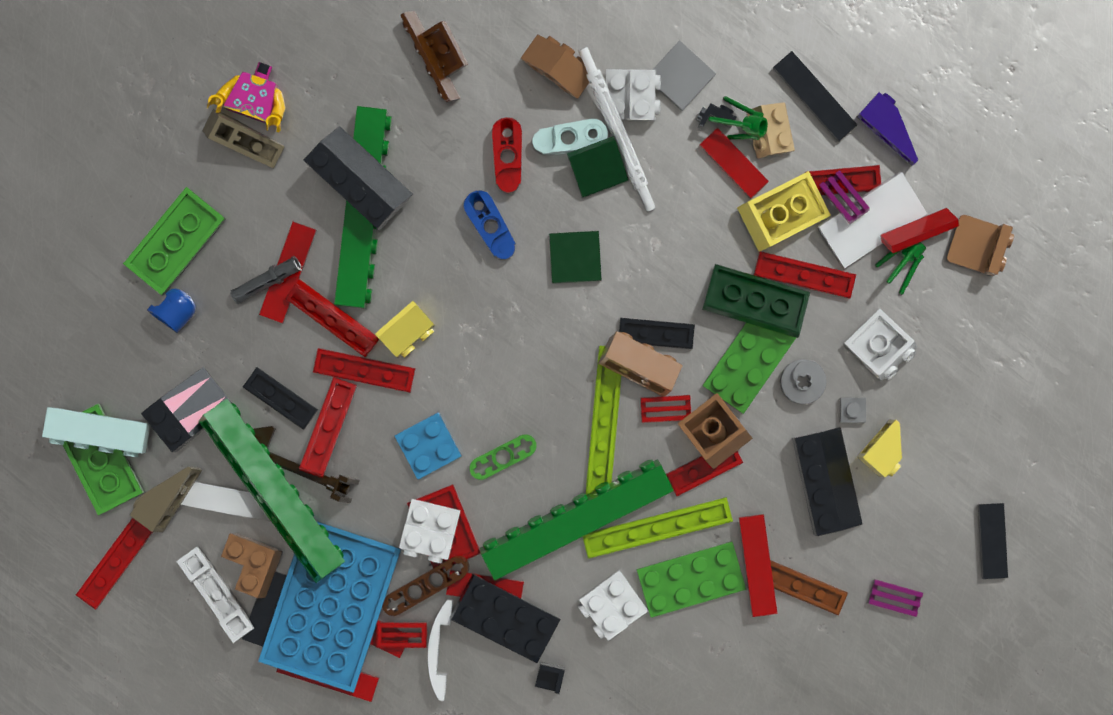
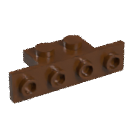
M415 11L402 13L400 16L403 20V27L411 35L415 50L422 56L426 64L427 73L433 77L437 85L438 94L445 102L457 101L460 99V96L449 76L467 66L468 63L446 21H441L425 31Z

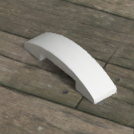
M195 481L181 505L270 521L248 491Z
M198 547L176 561L220 621L219 624L233 643L254 629L251 621L229 587Z
M448 598L443 604L434 621L428 645L429 675L439 701H444L447 680V673L437 672L441 625H451V619L449 618L453 607V599Z

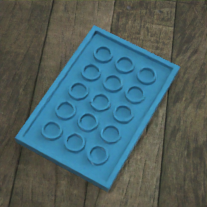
M317 522L326 528L329 534L328 538L332 544L337 545L342 550L345 562L315 583L294 554L258 662L354 693L401 549Z

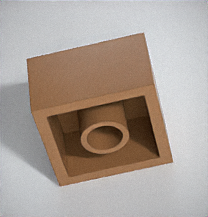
M718 393L678 423L713 469L753 439Z

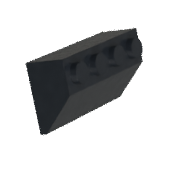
M340 126L321 140L303 159L306 164L379 231L413 195L411 191Z
M841 427L792 438L813 534L821 536L862 525Z

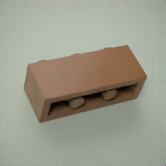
M618 331L609 338L598 363L662 397H665L672 391L683 366L674 357L662 355L656 352L651 345L641 344L633 340L631 335Z

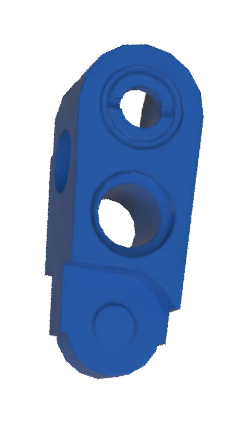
M482 190L471 192L464 200V209L467 216L494 257L496 256L503 260L509 259L515 252L516 243L492 197ZM476 202H482L484 204L482 210H476L474 208ZM494 220L498 223V229L495 233H488L484 230V225L487 221Z

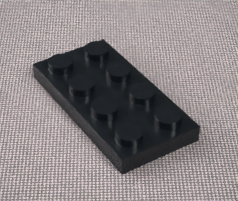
M472 574L449 617L452 621L535 663H538L561 620L559 617L475 574Z

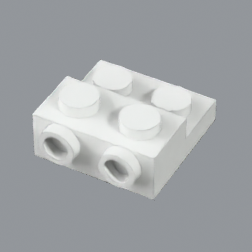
M606 69V85L621 120H656V115H660L661 102L656 100V90H661V75H656V70Z
M881 309L844 343L881 382L885 378L888 380L892 379L899 370L897 366L903 361L909 362L916 355L915 349L917 348L915 341Z
M411 499L399 546L400 549H404L403 554L412 557H418L419 553L429 555L428 560L442 563L443 559L448 560L461 510Z
M620 570L579 598V601L582 603L578 606L586 619L590 616L596 623L593 629L600 639L606 637L608 641L648 612V609Z

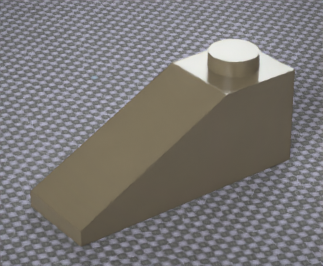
M215 109L212 110L202 130L208 139L273 169L285 147L226 114L216 113Z
M188 466L144 493L135 501L134 509L130 516L151 532L163 533L199 477L202 469Z

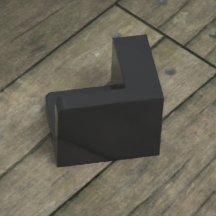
M540 662L535 687L560 694L565 667Z

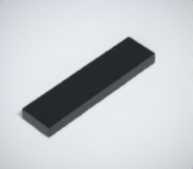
M793 51L773 67L777 74L838 142L858 125Z

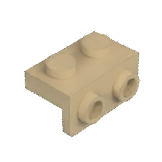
M785 102L753 108L752 110L764 113L763 117L768 121L766 134L760 137L759 140L753 139L756 157L759 159L770 155L795 151Z

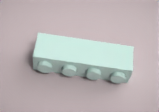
M47 407L42 437L49 438V443L64 445V441L74 442V447L89 449V445L99 446L98 451L113 453L114 449L124 450L123 455L138 457L139 453H146L150 425L144 422Z

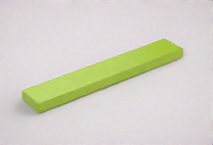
M599 346L598 363L606 346ZM598 363L586 494L594 492L595 487L603 482H608L609 484L612 482L622 375Z
M727 497L596 530L583 536V541L589 559L733 522Z

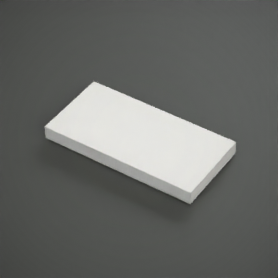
M898 172L862 196L870 210L850 225L841 213L838 212L817 226L843 268L851 265L881 245V234L918 220L927 214L902 172ZM856 201L853 202L858 210L862 209ZM849 206L845 207L850 216L854 215Z

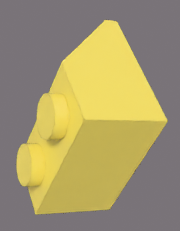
M412 301L377 331L375 335L397 358L401 355L405 358L415 349L414 343L419 339L425 341L434 333L432 328L435 324Z
M889 419L857 456L879 477H892L901 467L899 464L902 459L900 423L896 419Z

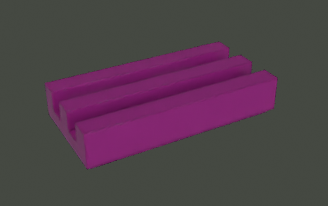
M840 170L836 172L834 177H829L827 182H822L819 185L849 225L870 210L869 206ZM837 181H840L842 185L847 189V191L851 194V196L862 208L861 210H858V208L854 205V203L850 200L846 193L837 184ZM830 186H832L836 190V192L840 195L844 202L853 211L854 215L850 216V214L846 211V209L830 191Z
M874 579L868 604L917 617L923 593ZM882 586L916 596L915 601L878 591L877 588ZM875 595L912 605L913 608L909 610L874 600Z

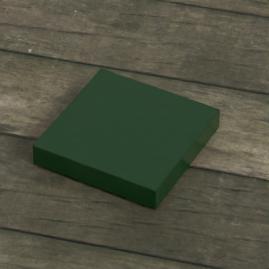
M614 136L567 153L582 198L629 180Z
M599 231L549 233L552 284L602 281Z

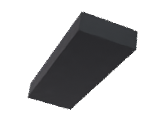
M620 318L619 332L631 335L633 340L641 344L693 349L695 324Z
M258 367L255 368L243 386L248 392L303 430H305L319 410Z
M1004 503L978 504L982 579L1008 578Z
M276 571L266 597L256 598L249 617L254 629L243 636L242 640L263 647L287 577L286 574Z

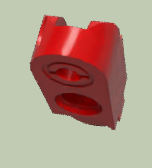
M506 117L496 121L492 128L496 185H498L501 191L513 193L521 184L522 129L517 120ZM505 129L512 131L510 137L503 136L502 133ZM503 152H513L515 159L511 163H504L501 160Z

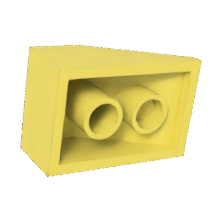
M809 171L737 207L759 252L831 216Z

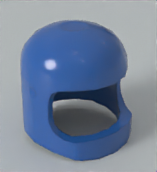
M175 288L165 293L166 298L160 305H151L147 311L178 333L193 317L196 306L188 294Z

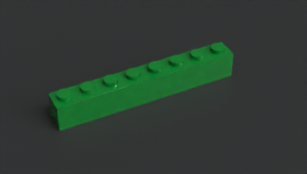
M357 106L353 139L382 165L383 156H388L389 141H386L385 138L386 131H391L392 116H388L387 109ZM347 201L334 305L366 309V305L371 304L372 289H368L369 279H374L375 264H371L372 254H377L378 240L374 239L375 229L377 228Z
M228 399L224 400L203 414L199 419V423L315 583L319 582L345 562L342 550L337 545L332 544L328 538L329 534L326 528L317 523L312 509L307 504H303L299 498L300 495L297 488L287 482L283 469L278 464H274L269 457L270 452L267 447L262 443L260 444L256 439L254 429L250 424H245L240 417L241 413L234 403H230Z
M647 460L640 464L639 469L633 472L625 471L617 476V480L610 484L603 482L595 487L594 492L587 495L586 493L579 494L572 499L573 502L565 506L563 504L557 505L550 510L549 514L543 517L540 515L535 516L527 522V525L521 528L513 527L505 532V536L499 539L491 538L485 541L483 547L479 549L494 581L673 492L674 490L659 460Z

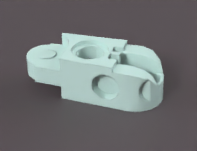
M598 119L581 120L539 129L533 136L532 144L537 152L543 153V155L567 154L606 139L608 131L605 124ZM596 130L598 135L592 139L588 136V132ZM566 132H570L575 136V141L570 145L564 144L561 140V136Z

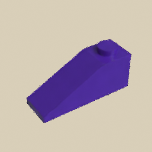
M878 92L857 115V118L907 163L913 166L918 161V157L900 112L894 105L896 102L887 93L881 94Z

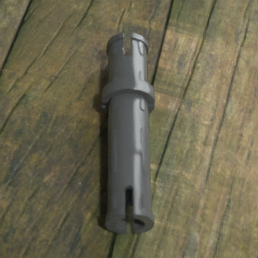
M293 256L277 266L272 265L265 273L232 289L230 292L231 296L237 304H240L274 284L283 283L285 278L302 270L301 264Z

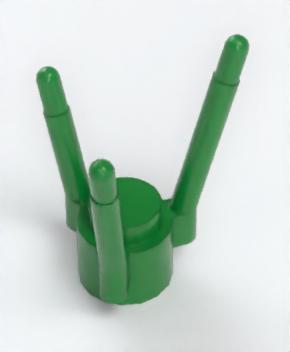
M727 96L723 97L724 101L750 114V116L745 117L742 122L709 117L710 122L742 127V130L746 132L744 134L727 135L729 140H759L760 137L766 134L768 128V121L763 117L764 113L754 111Z
M921 242L902 250L900 254L903 260L886 281L890 284L907 262H913L899 291L900 295L904 294L919 263L924 258L922 254L926 247ZM889 252L875 266L880 267L898 252Z

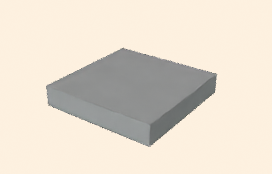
M680 40L653 69L656 70V75H661L660 91L682 111L716 75L710 67Z

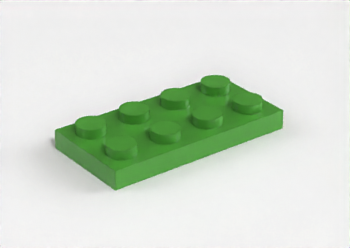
M186 187L123 264L163 296L226 218Z
M745 323L702 386L713 394L718 393L723 401L744 414L796 337Z
M96 404L83 411L84 413L105 416L100 404ZM64 441L63 447L98 516L144 493L127 457L123 455V450L114 449L113 453L98 451L99 446L89 445V449L74 447V442Z
M732 541L636 569L651 618L747 590Z

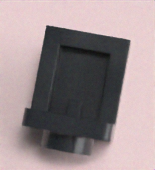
M710 103L708 108L702 107L696 119L700 122L697 128L702 130L708 117L736 120L737 117L732 115L734 113L732 109L724 105L717 107ZM723 124L730 129L732 127L731 125Z

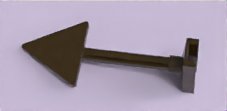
M274 426L254 428L255 437L260 444H264L268 449L276 428ZM270 452L269 457L274 464H278L283 469L326 486V489L332 492L331 499L338 502L351 503L352 498L346 496L350 491V484L358 485L360 480L345 475H339L338 478L324 475L323 478L300 471V464Z

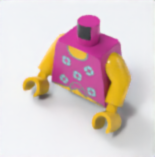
M258 62L254 75L242 72L241 75L234 76L215 95H211L207 102V108L212 104L217 105L216 113L221 112L222 105L224 104L223 107L228 111L265 123L267 131L270 126H277L276 130L278 133L281 131V121L286 107L282 91L278 89L276 83L268 80L272 67Z

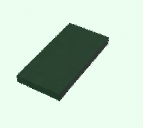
M715 264L702 310L798 338L810 292Z

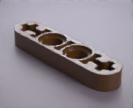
M454 556L396 589L385 597L382 606L383 611L389 616H397L462 579L469 571L470 565L468 560L463 556ZM454 561L457 564L462 563V573L460 574L458 571L453 572L449 575L452 579L449 581L448 575L442 567H445V570L448 571L454 566ZM438 573L442 576L443 583L441 586L437 587L431 584V574ZM417 585L422 591L420 598L414 599L409 595L410 586ZM404 596L405 601L397 606L398 610L394 607H389L388 604L391 603L390 598L396 601Z

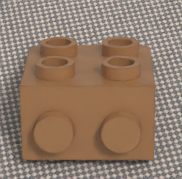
M968 215L960 216L959 226L955 229L946 257L947 261L990 276L998 275L999 271L1002 272L1007 261V258L1004 257L1006 247L1010 248L1014 240V234L1011 233L1013 227L1006 224L998 226Z

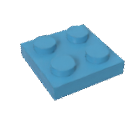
M439 412L395 435L417 479L462 456Z

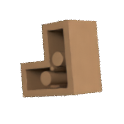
M537 34L521 59L534 71L549 78L561 90L578 99L589 84L586 77L588 73L581 57H575V51L564 43L560 46L561 44L553 37L548 36L546 39Z
M230 533L221 557L243 565L235 590L255 598H265L283 551L246 536Z

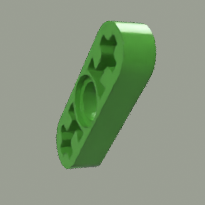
M524 434L477 457L470 464L471 475L476 479L483 480L531 456L537 446L535 439L530 435ZM521 439L531 441L530 452L526 453L525 450L517 452L520 457L515 459L512 449L508 446L512 443L514 448L520 446ZM499 450H507L510 453V461L507 464L497 462L496 454ZM492 455V461L498 469L493 471L492 466L485 469V475H482L480 472L475 473L476 463L480 461L481 464L489 462L486 457Z

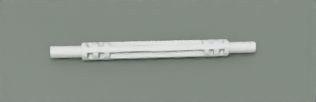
M588 47L580 49L578 52L588 73L586 77L610 133L616 140L622 161L635 190H638L646 211H650L656 207L647 188L648 181L601 71L596 68Z

